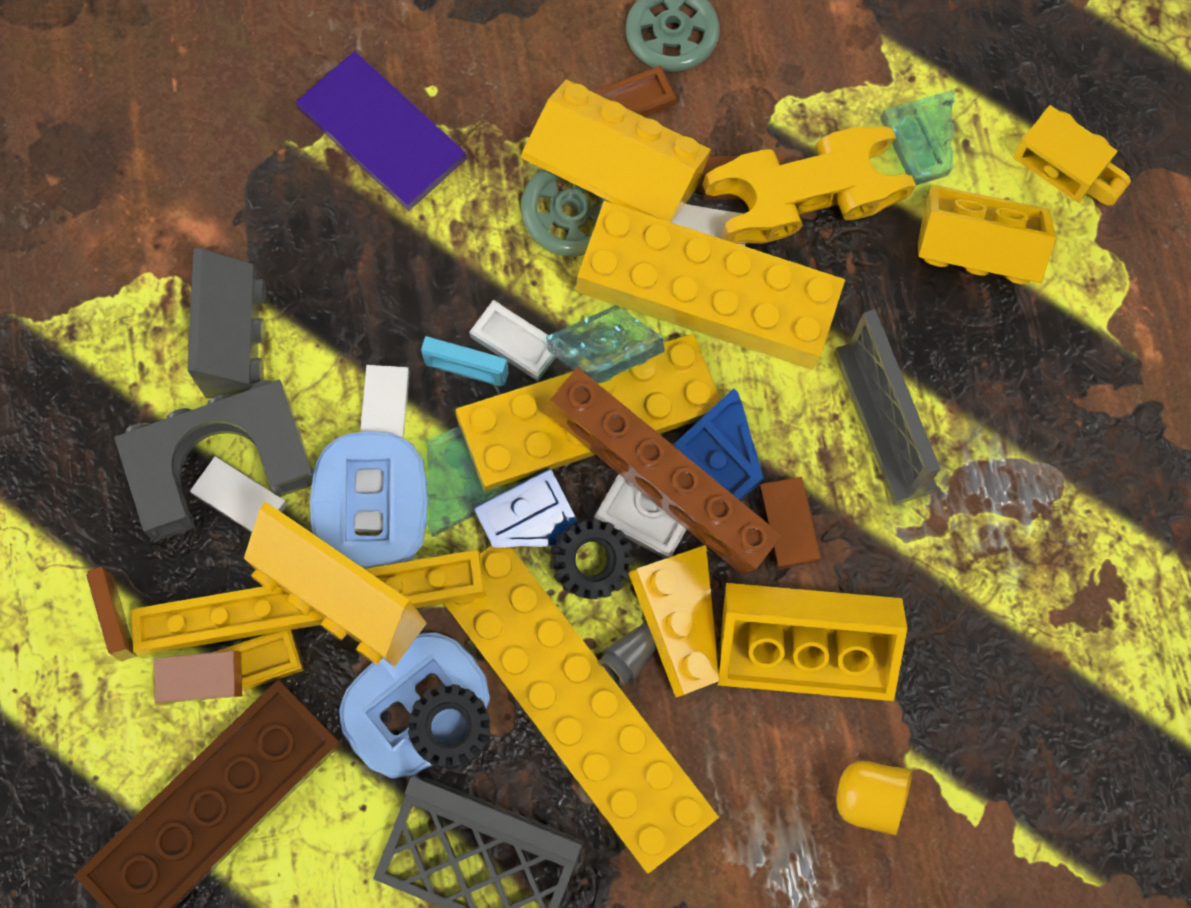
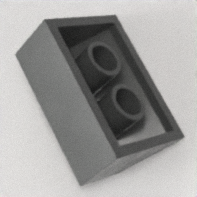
M194 248L187 371L205 398H213L222 394H231L233 396L248 391L252 384L264 380V364L262 358H258V344L265 342V323L263 318H259L260 304H266L265 279L259 278L253 264L202 248Z

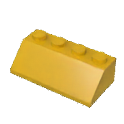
M566 79L548 99L522 151L521 158L614 204L673 222L697 189L711 149L697 143L693 138L680 135L653 119L645 118L625 108L618 102L610 101L589 91L585 86Z
M264 502L260 507L244 559L255 569L251 577L272 592L276 586H279L289 593L285 600L307 616L313 610L322 616L324 620L320 625L338 639L343 640L346 635L360 643L356 650L374 664L378 665L383 659L395 667L427 624L412 602L267 502Z
M726 583L721 623L718 667L720 681H718V686L894 701L907 634L902 598Z

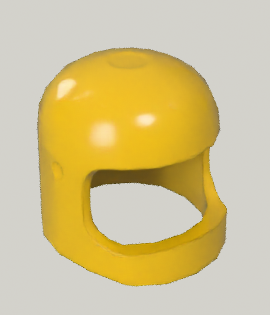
M863 760L850 764L844 770L837 790L836 803L840 816L851 825L896 836L906 805L913 770Z

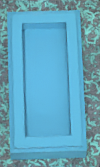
M425 336L421 352L426 366L500 387L505 386L509 373L506 358Z

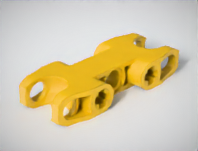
M887 126L853 127L837 131L817 142L816 150L819 156L782 165L779 164L775 151L765 149L743 154L735 160L708 172L702 184L706 195L732 194L744 200L749 207V212L735 216L724 223V228L721 232L722 239L736 244H763L788 237L799 231L803 225L799 214L839 205L843 218L851 221L875 215L881 210L906 199L916 187L912 175L887 176L875 170L870 163V158L879 156L891 149L892 142L896 139L893 128Z

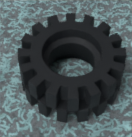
M585 519L579 520L575 524H569L565 527L566 530L563 533H558L555 538L557 543L555 546H551L550 553L553 554V561L549 562L550 568L555 571V580L563 585L564 590L575 596L597 599L599 597L606 598L612 596L611 592L614 590L619 591L624 586L622 581L629 579L628 568L629 564L633 565L634 557L629 555V550H632L630 542L625 541L623 537L626 535L621 530L614 528V525L609 522ZM588 542L600 544L607 555L605 568L595 576L584 575L576 565L578 549Z
M452 684V686L438 685L436 689L424 692L423 696L418 701L416 700L412 706L413 710L408 718L409 739L419 756L431 765L446 769L463 767L477 758L487 745L490 733L489 714L481 698L479 699L470 689H464L456 684ZM446 709L459 711L467 721L465 736L455 744H443L432 733L434 717Z

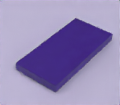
M355 51L296 101L298 109L407 211H410L467 159L464 150Z

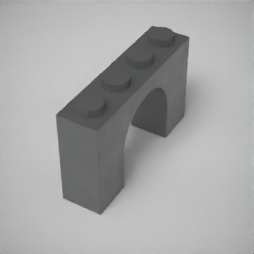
M280 379L274 382L272 380L256 382L251 385L248 391L233 396L231 394L215 396L207 402V405L193 410L189 408L175 410L166 416L167 419L152 424L146 422L134 424L128 427L124 434L114 437L143 531L154 542L195 528L182 487L181 472L183 463L192 448L210 436L227 433L235 434L254 443L270 488L279 497L312 485L314 471L287 392Z

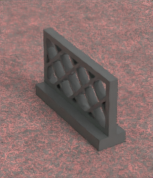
M875 309L862 314L851 342L837 347L834 355L895 506L934 493L937 489L934 478L940 471V466Z
M421 774L411 776L404 793L406 794L373 877L374 880L442 908H477L471 892L493 882L499 892L504 908H519L535 900L538 901L540 908H547L543 897L553 892L554 895L549 908H559L584 840ZM413 805L429 811L437 830L415 840L407 823ZM439 816L454 822L443 826ZM459 825H464L473 830L479 847L456 857L446 831ZM402 833H404L408 843L397 847ZM481 833L496 839L485 843ZM440 835L450 860L427 870L417 844ZM505 842L515 847L522 864L498 874L488 849ZM410 848L420 873L407 879H402L388 873L387 871L394 854ZM523 850L533 853L537 857L527 860ZM482 852L492 877L469 887L459 861ZM545 859L564 866L558 884L540 891L530 866ZM452 865L462 890L446 897L436 893L429 875ZM524 869L534 894L511 904L501 879ZM422 878L426 888L412 882ZM465 895L468 905L455 899Z

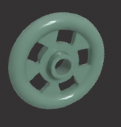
M637 0L627 16L625 32L631 50L643 63L652 68L661 65L663 71L680 72L700 65L712 54L719 39L720 25L716 11L708 0ZM664 3L668 10L661 12L655 17L650 9ZM684 4L697 12L692 18H689L687 14L679 10ZM676 23L679 25V28L672 30L666 25ZM653 27V34L656 39L644 41L641 29ZM692 29L704 32L699 44L688 41L691 37ZM663 46L680 47V55H663Z
M542 169L530 179L523 192L521 212L525 227L540 246L552 253L570 257L585 255L592 233L586 236L579 228L586 223L588 218L596 224L603 201H610L598 196L601 204L590 208L587 198L583 195L588 192L587 190L573 184L574 190L565 189L557 191L555 181L563 178ZM539 197L551 199L549 214L538 212L537 204ZM571 206L574 208L576 215H565L562 207ZM553 223L569 231L566 239L559 238L549 232Z

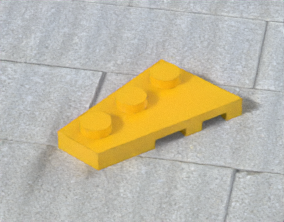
M706 545L629 572V577L675 697H680L720 681Z

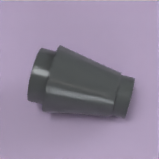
M643 622L639 627L602 651L603 657L598 661V664L605 668L618 686L623 687L627 682H634L657 648L647 622Z

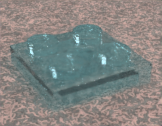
M617 305L546 337L550 353L572 370L579 367L598 384L609 381L613 376L634 366L644 364L649 359L665 352L664 341L661 335Z

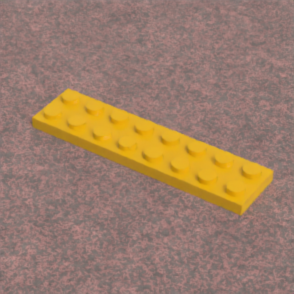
M491 545L480 553L486 596L445 603L443 605L648 875L714 823L719 816L605 668L598 664V659L511 547H492Z

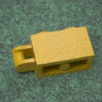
M1051 105L1048 106L1024 136L1013 156L1015 160L1077 203H1080L1088 193L1099 202L1112 206L1131 183L1130 177L1111 163L1118 151L1111 147L1105 138L1092 134L1076 123L1070 114L1059 111ZM1099 177H1100L1101 179H1103L1104 181H1106L1107 183H1109V184L1107 185V184H1105L1104 182H1102V181L1099 179Z

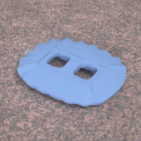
M367 431L346 434L335 439L320 453L313 472L310 496L312 534L364 569L412 561L417 550L423 545L429 504L424 460L412 443L393 433ZM360 470H381L383 472V490L380 493L356 492V473ZM359 512H381L383 514L382 533L377 536L356 535V514Z
M437 632L419 634L395 667L383 659L378 665L372 663L347 688L339 708L342 734L349 742L354 753L364 761L369 769L390 778L416 775L423 769L432 766L419 756L409 739V727L401 734L393 735L381 721V714L396 702L402 703L411 714L412 706L416 700L418 701L421 698L416 693V686L430 674L437 675L445 686L456 684L464 689H470L479 699L481 698L487 708L490 695L486 675L474 657L457 640ZM443 710L432 721L433 736L443 744H455L466 734V718L457 710Z

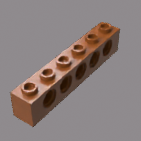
M579 367L572 372L542 410L741 575L756 570L782 535Z

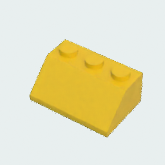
M930 184L918 239V257L924 258L927 263L938 267H946L948 264L965 267L968 272L976 275L985 276L990 272L1004 275L1009 281L1018 284H1028L1030 281L1042 284L1056 240L1050 209Z

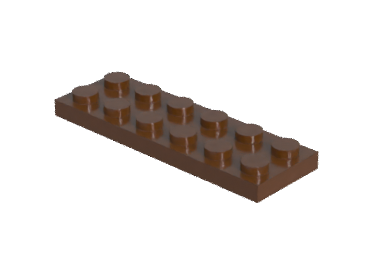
M278 679L73 876L103 908H175L342 744Z

